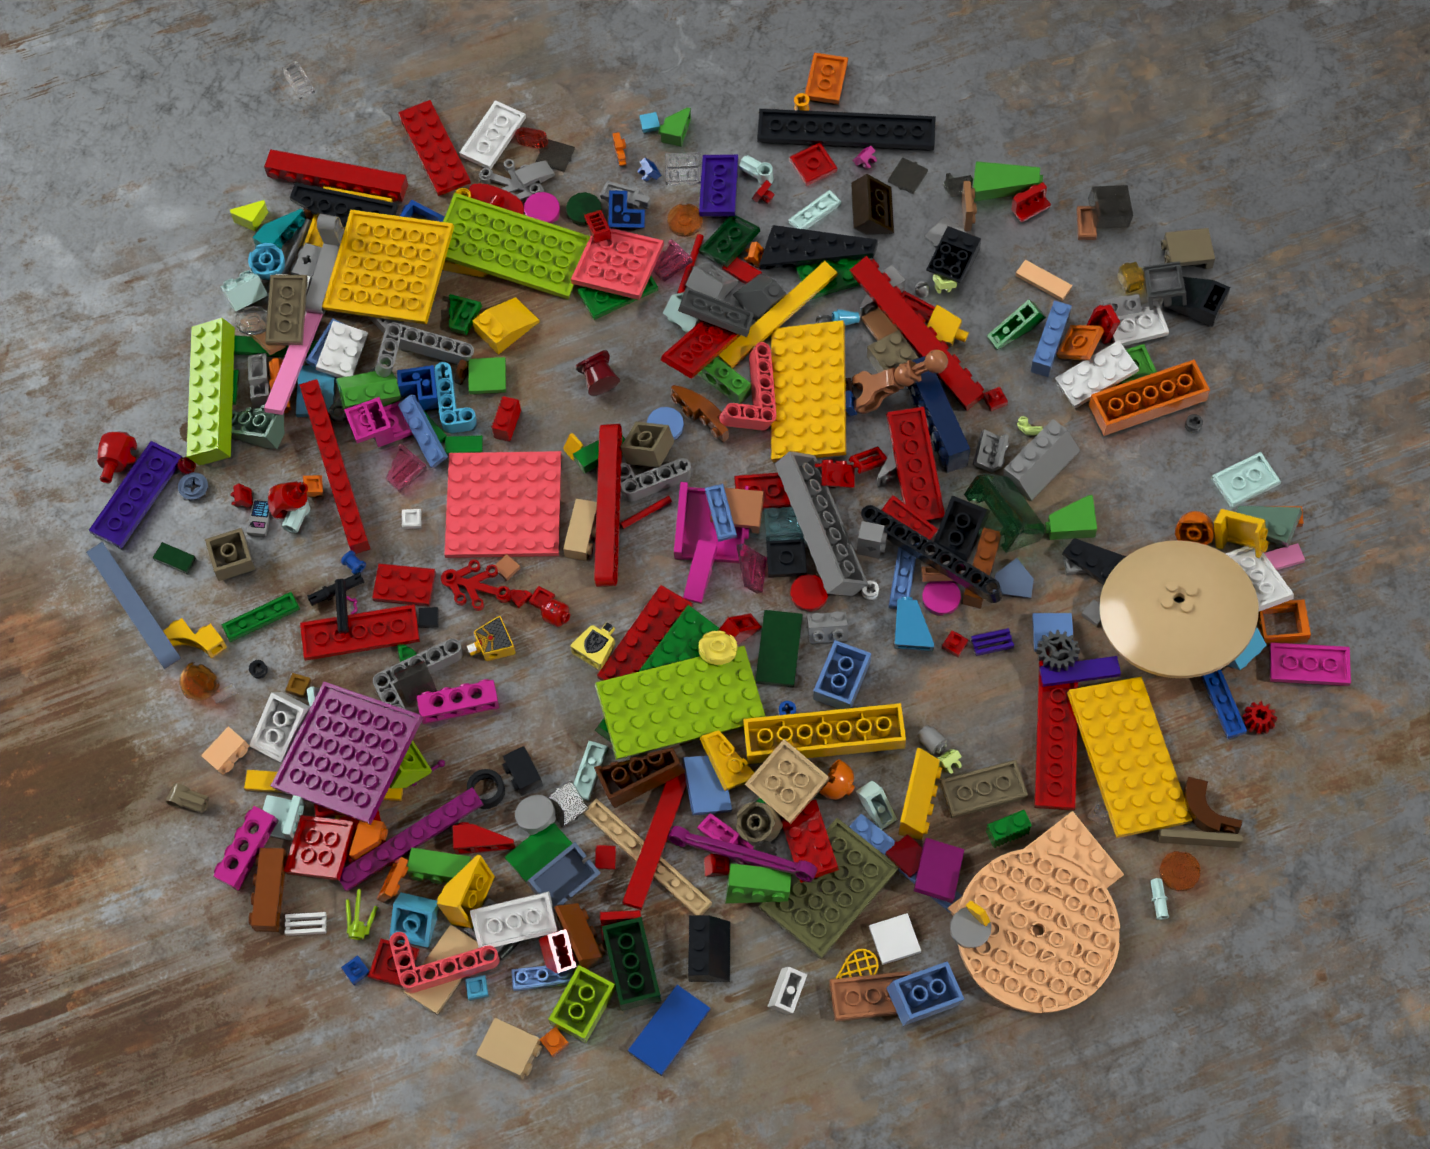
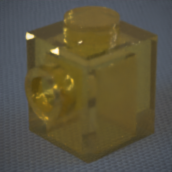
M1137 262L1125 263L1119 267L1117 277L1125 294L1143 288L1144 272L1141 267L1139 268Z

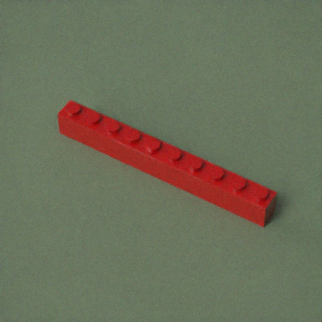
M867 256L850 269L851 275L921 357L926 356L932 350H940L947 355V368L936 375L965 410L968 411L984 398V388L978 381L975 383L971 379L972 374L967 368L963 369L959 365L961 361L955 354L951 355L947 351L949 349L947 344L943 340L939 341L936 338L937 333L931 326L928 328L924 324L926 322L924 317L920 313L916 314L913 311L914 306L908 299L904 300L901 297V290L897 286L893 287L890 284L891 279L885 272L881 273L878 270V263L874 259L870 260Z
M317 379L299 384L350 550L354 551L355 554L370 550L371 547L320 384Z

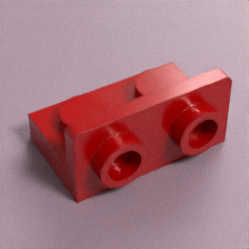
M1111 304L1099 305L1093 310L1087 326H1101L1104 330L1101 340L1103 344L1110 343L1120 324V320Z

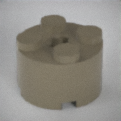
M747 803L737 814L736 829L743 839L750 842L762 844L771 842L778 836L783 827L781 816L766 803Z

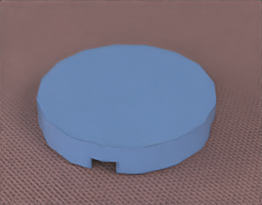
M660 407L654 410L647 419V423L669 425L674 440L683 432V417L674 408Z

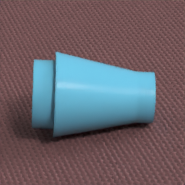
M837 309V311L832 312V322L843 320L845 326L859 323V312Z

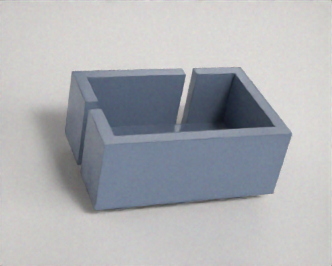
M574 842L526 883L535 894L549 891L554 908L558 905H564L601 873L590 859L585 864L582 862L586 854Z

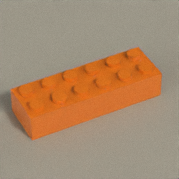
M1194 359L1091 394L1089 407L1103 435L1106 436L1207 401L1210 389Z

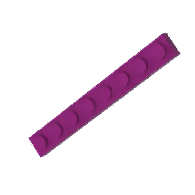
M474 788L468 789L345 867L340 878V883L345 891L348 892L400 857L411 852V848L419 847L482 807L484 804Z

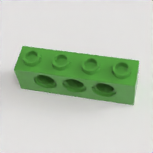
M717 357L698 373L700 377L734 403L742 404L751 395V383Z

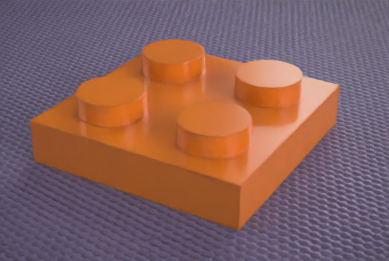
M1070 325L1056 355L1059 359L1090 360L1104 332L1101 326Z
M400 857L392 864L377 896V900L384 903L393 896H396L400 888L398 882L401 877L404 878L409 868L406 866L407 859Z

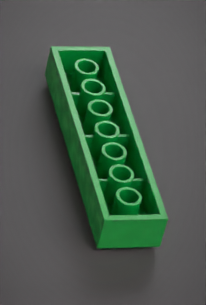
M688 605L638 672L698 657L700 655L698 644L703 635L711 631H718L719 627ZM603 718L594 731L611 743L606 722Z

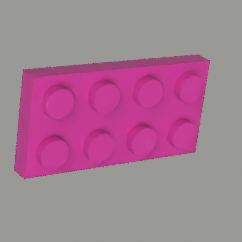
M1270 643L1269 645L1270 682L1350 686L1351 684L1350 647Z

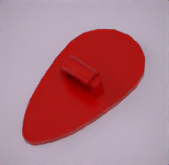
M478 183L472 184L469 187L471 198L524 215L522 201L512 193L489 184Z

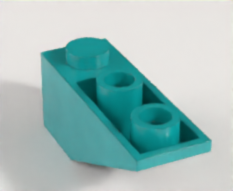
M298 209L264 224L252 237L255 246L263 243H273L276 247L282 249L285 242L292 238L294 232L303 226L306 219L303 210Z

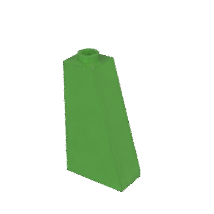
M976 161L973 188H975L974 202L1015 196L1018 193L1029 190L1031 186L1043 182V175H1040V167Z

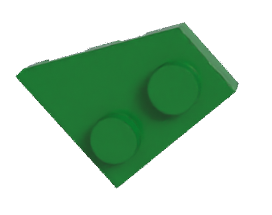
M450 294L449 328L453 332L467 335L473 325L472 320L477 317L482 304L479 301Z

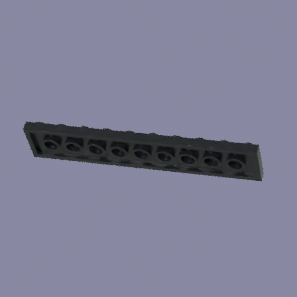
M759 109L757 142L812 145L820 143L822 145L934 150L936 116Z

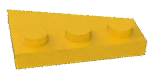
M719 730L701 736L700 741L724 791L744 785L751 778L754 772L748 766L749 763L735 752V747Z

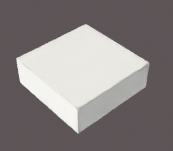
M421 509L402 510V529L421 528Z

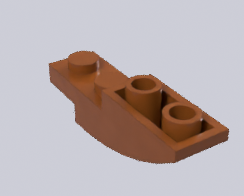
M676 385L671 386L670 397L672 401L682 407V411L687 417L690 416L694 421L699 418L703 425L709 426L713 436L719 438L722 442L729 439V430L719 419L722 412L712 402L692 390Z

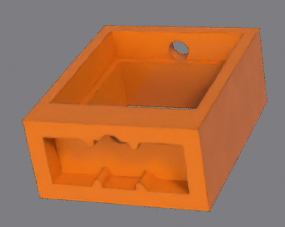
M1305 599L1289 600L1258 612L1257 627L1267 646L1270 643L1295 644L1308 642L1311 632ZM1294 612L1298 633L1266 634L1263 614Z

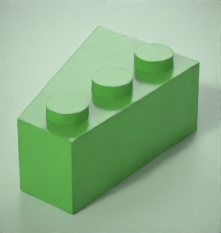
M731 863L725 904L788 901L791 874L765 867Z

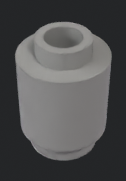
M926 725L917 735L920 739L919 741L933 754H940L947 747V739L934 727Z

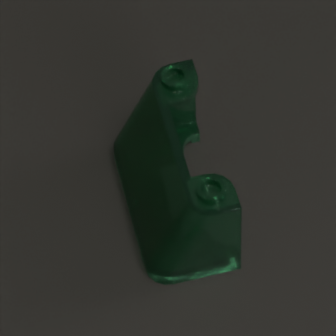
M985 473L974 478L964 496L969 502L977 499V503L985 501L1003 526L999 533L1001 536L1004 535L1005 542L1001 545L1005 553L1041 540L1045 533L1044 524L1009 477Z

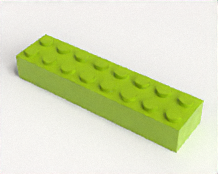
M223 318L191 327L186 457L199 466L231 457L235 327Z

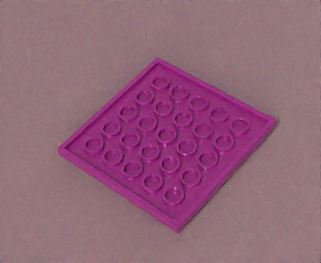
M323 682L271 787L292 796H299L305 801L371 825L423 717L420 714Z

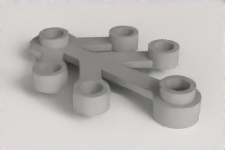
M507 159L504 162V168L508 171L511 179L494 174L489 168H483L479 172L480 181L483 184H490L494 181L506 185V187L501 189L510 193L516 190L523 191L515 195L520 200L526 199L535 193L544 192L543 186L539 183H533L524 188L515 176V164L511 159Z

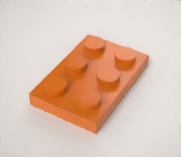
M814 52L805 90L809 100L839 104L848 65V57Z

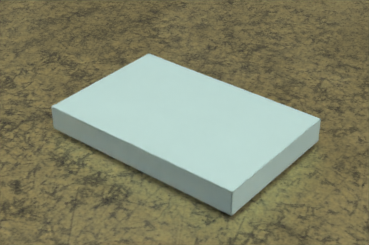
M1261 452L1211 477L1231 508L1281 483Z

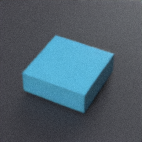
M657 112L639 115L643 133L659 130L660 124Z
M485 975L465 979L468 1000L489 997Z

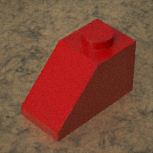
M750 613L728 617L718 631H723L729 636L732 635L737 641V645L761 630L762 626Z

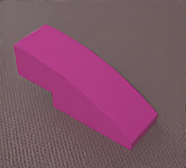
M698 540L683 596L686 600L702 604L718 551L717 544Z

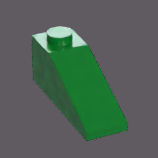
M1028 299L987 336L999 350L1031 331L1046 316L1034 302Z

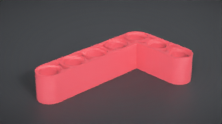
M759 342L749 354L753 405L729 403L719 416L720 422L725 426L763 431L767 430L776 419L771 349L768 344Z
M396 932L390 937V946L398 977L403 989L407 993L419 992L497 967L500 962L496 948L489 945L416 967L411 944L406 934ZM399 940H404V941H405V943H404L403 946H401V947H396V946H395V944L397 943V941H399ZM488 954L495 955L491 961H486L485 956ZM404 959H409V960H410V962H409L408 965H406V966H401V965H400V963H401L402 960H404ZM468 960L475 961L471 967H466L465 963ZM448 966L455 967L451 973H446L445 969ZM434 972L435 976L432 979H426V974ZM414 978L415 982L412 985H406L407 979Z

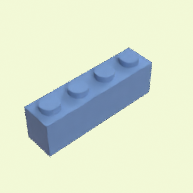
M1054 300L1032 361V373L1049 377L1070 317L1072 305Z

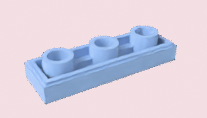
M546 965L511 969L513 991L568 985L574 970L572 968L556 973L548 969ZM546 974V977L540 978V975Z

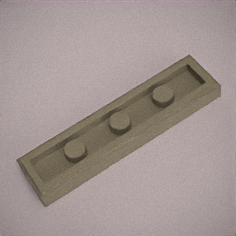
M1161 829L1158 834V842L1239 848L1242 843V835Z

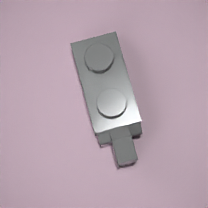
M606 181L600 194L601 199L609 201V190L628 191L629 207L639 208L640 206L641 208L649 209L651 204L650 197L644 196L640 189Z

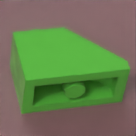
M687 107L665 118L664 124H661L659 127L662 143L682 147L691 121V108Z

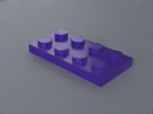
M738 154L703 155L699 204L700 216H735Z

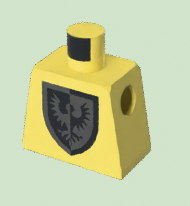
M605 623L601 630L591 625L570 645L571 653L600 671L615 648V640L611 636L615 628L609 623Z

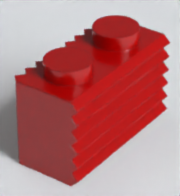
M503 396L501 397L502 400H500L501 403H499L491 428L495 439L510 442L521 412V406L518 399Z

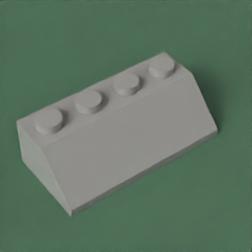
M1052 419L1004 468L1002 479L1032 501L1080 452V449L1068 430Z

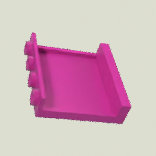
M680 482L674 558L693 560L698 540L717 544L718 551L714 562L743 563V557H747L748 553L745 539H749V528L735 527L736 538L718 542L713 522H710L711 512L705 488L688 487V482Z

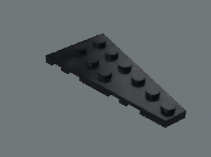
M300 183L294 184L290 195V200L293 203L311 211V213L317 216L325 214L339 217L344 230L350 210L396 216L398 210L397 203Z
M772 225L759 268L760 270L766 269V266L780 268L786 264H793L794 266L819 264L825 260L839 262L840 259L844 258L858 260L866 256L874 258L878 240Z
M1076 538L1062 552L1064 557L1102 585L1105 584L1106 579L1115 566L1127 557Z

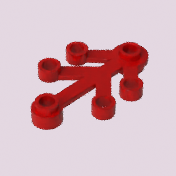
M476 559L471 560L468 566L460 570L448 569L441 575L442 584L452 589L454 600L459 606L465 605L467 599L465 594L460 592L458 585L466 587L472 600V606L476 611H481L484 608V602L479 598L476 590L495 595L501 603H507L511 599V591L508 587L500 586L497 588L480 583L483 580L498 575V569L493 564L488 565L486 571L469 579L462 577L471 572H478L481 569V565ZM477 564V567L472 568V565ZM491 569H495V572L489 573ZM506 591L504 595H500V592ZM460 597L464 598L462 601H457ZM476 603H481L480 606H475Z

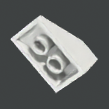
M272 692L249 746L282 763L310 706L283 692Z

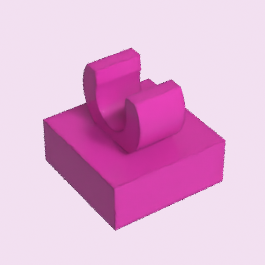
M869 146L863 149L852 161L856 166L862 164L865 169H869L871 166L868 160L872 163L877 161L876 157L872 155L875 152L874 148Z

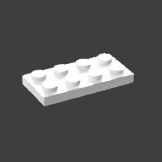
M495 100L459 152L460 157L484 168L492 169L526 119V114Z
M1118 340L1091 356L1090 360H1084L1057 376L1055 381L1074 409L1088 402L1091 394L1112 388L1139 372V368Z
M1247 546L1226 553V555L1242 567L1252 581L1258 598L1259 611L1294 599V593L1264 553H1262L1260 558H1257L1255 548Z
M549 891L470 910L479 948L489 945L497 947L559 931Z

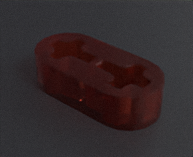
M521 127L515 132L517 142L520 145L544 148L548 144L547 135L542 130Z

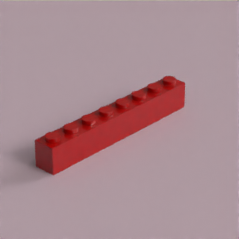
M270 149L264 165L267 177L272 179H283L288 182H298L321 188L325 186L392 198L393 202H403L408 187L407 177L404 174Z

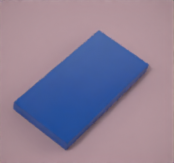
M676 985L628 1049V1052L662 1076L709 1013L710 1007L679 985Z

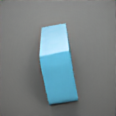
M447 362L438 363L435 366V379L443 430L446 433H458L475 429L477 419L474 410L467 407L457 409L451 366Z

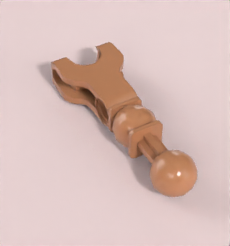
M932 350L926 355L925 360L918 364L909 360L907 363L900 364L897 368L893 367L874 375L867 371L854 375L852 377V385L863 390L861 396L853 403L854 410L861 414L874 411L881 405L885 397L898 392L900 389H904V386H911L915 381L920 382L922 373L927 371L935 374L943 372L948 365L947 355L943 351Z

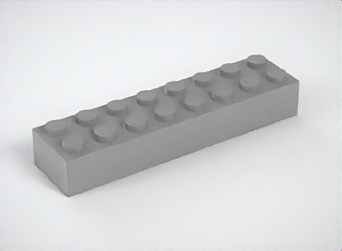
M789 451L775 463V466L784 485V490L791 502V507L797 517V522L804 534V539L810 549V554L817 566V571L821 576L827 594L854 596L866 587L868 582L828 486H822V471L820 468H815V464H818L815 455Z

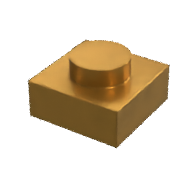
M292 673L285 691L286 693L305 698L307 694L306 689L309 688L312 680L309 677Z

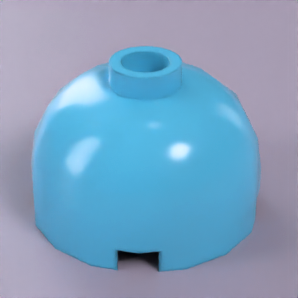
M273 243L259 244L253 252H250L248 257L249 267L262 280H270V275L281 274L285 269L283 251Z

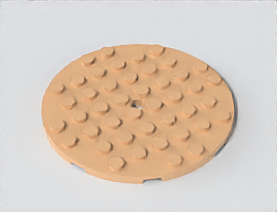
M1034 848L1009 852L992 860L974 876L962 895L958 911L966 908L965 905L969 901H973L985 909L991 922V934L988 940L980 947L969 949L958 945L960 956L974 981L988 995L1008 1007L1030 1013H1053L1066 1010L1078 1005L1094 994L1103 985L1114 967L1120 946V923L1116 906L1105 885L1099 881L1087 866L1073 857L1053 850ZM1034 925H1040L1043 928L1042 935L1036 936L1034 934Z

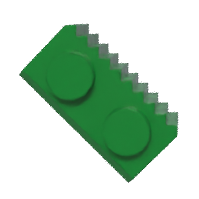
M1021 810L987 824L986 833L992 846L996 848L997 846L1004 845V843L1011 842V840L1014 841L1015 838H1022V835H1029L1032 824L1025 810Z

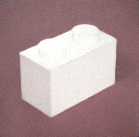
M791 967L782 968L767 1007L785 1015L793 1014L807 974Z

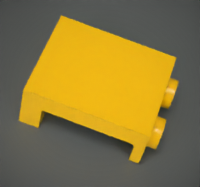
M1225 509L1219 511L1214 521L1216 548L1224 549L1228 541L1255 548L1257 558H1260L1262 553L1267 551L1269 544L1266 541L1268 529L1264 519Z

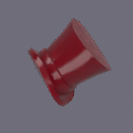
M607 350L598 352L575 365L576 370L585 375L588 394L591 396L608 392L620 382V378L608 365L610 355Z

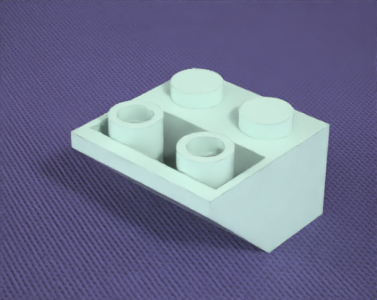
M249 270L242 272L240 277L236 279L231 278L224 281V285L220 286L235 312L268 296L259 276Z

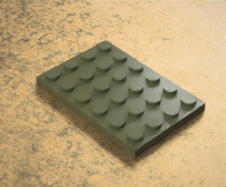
M838 818L832 822L826 831L839 870L814 878L812 882L802 883L794 874H791L788 901L762 902L759 905L760 910L820 959L828 953L899 870V867Z

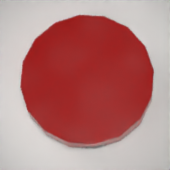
M807 574L800 576L791 586L790 596L792 603L800 610L813 612L822 608L827 602L828 594L824 588L823 581L816 575Z

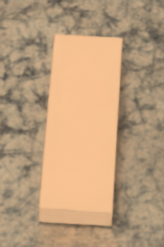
M1027 260L1022 263L1015 275L1060 301H1063L1072 289L1071 284Z

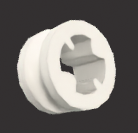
M869 580L867 581L868 585L862 589V596L867 600H873L879 594V586L875 581ZM873 587L874 593H871V591L867 593V588Z

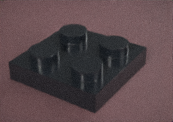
M804 538L766 540L768 578L807 575Z

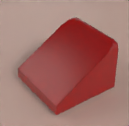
M596 845L595 867L597 869L615 870L616 846Z
M712 853L704 858L705 876H728L730 870L729 858Z

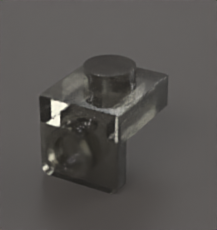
M947 173L944 189L951 197L962 196L964 181H970L972 188L973 178L971 175L953 178L951 173Z

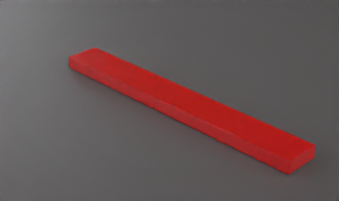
M684 773L665 784L622 901L623 905L639 910L643 909L687 787Z

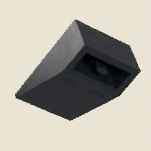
M947 226L926 271L961 283L979 253L981 238Z
M1178 277L1175 278L1171 288L1180 287ZM1183 277L1187 305L1183 306L1182 295L1171 297V306L1167 308L1213 327L1228 298L1231 287L1215 280Z

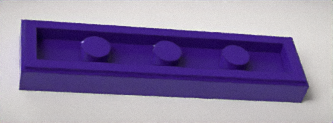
M1117 656L1075 661L1074 667L1068 665L1067 671L1061 668L1060 672H1057V668H1053L1050 671L1049 665L1039 667L1043 687L1121 676Z

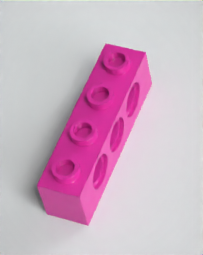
M489 679L481 680L475 684H461L456 688L446 687L437 692L427 691L417 696L419 713L423 717V724L500 708L494 680ZM475 694H481L480 698H472ZM456 698H462L458 703L453 702ZM437 702H443L439 707L434 706Z
M253 806L252 810L246 813L245 822L242 827L237 829L234 841L226 848L223 860L216 865L213 877L239 891L255 863L256 855L259 854L260 848H264L279 820L264 810ZM255 826H259L258 831L254 834H251V829ZM248 843L247 850L241 851L242 845ZM234 861H238V866L235 869H231V864Z

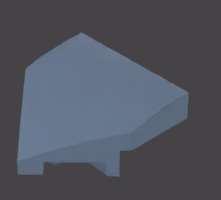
M1018 558L995 573V579L999 582L1004 595L1031 598L1034 579Z

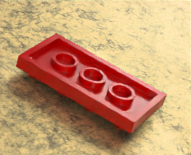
M816 799L810 801L791 824L781 816L783 829L794 862L798 863L803 860L815 865L817 873L814 878L839 870Z

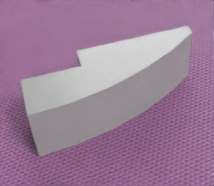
M266 353L248 356V381L253 409L261 408V405H265L271 392Z

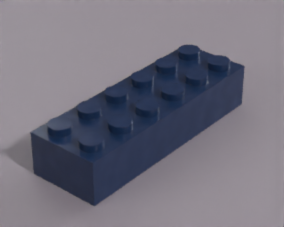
M926 356L912 361L918 364L923 362ZM929 371L922 373L920 382L915 381L911 386H906L905 388L911 392L910 397L913 405H916L917 408L924 407L929 435L932 439V448L934 452L937 451L939 454L940 466L944 467L947 473L966 467L969 462L970 447L940 381L935 373Z

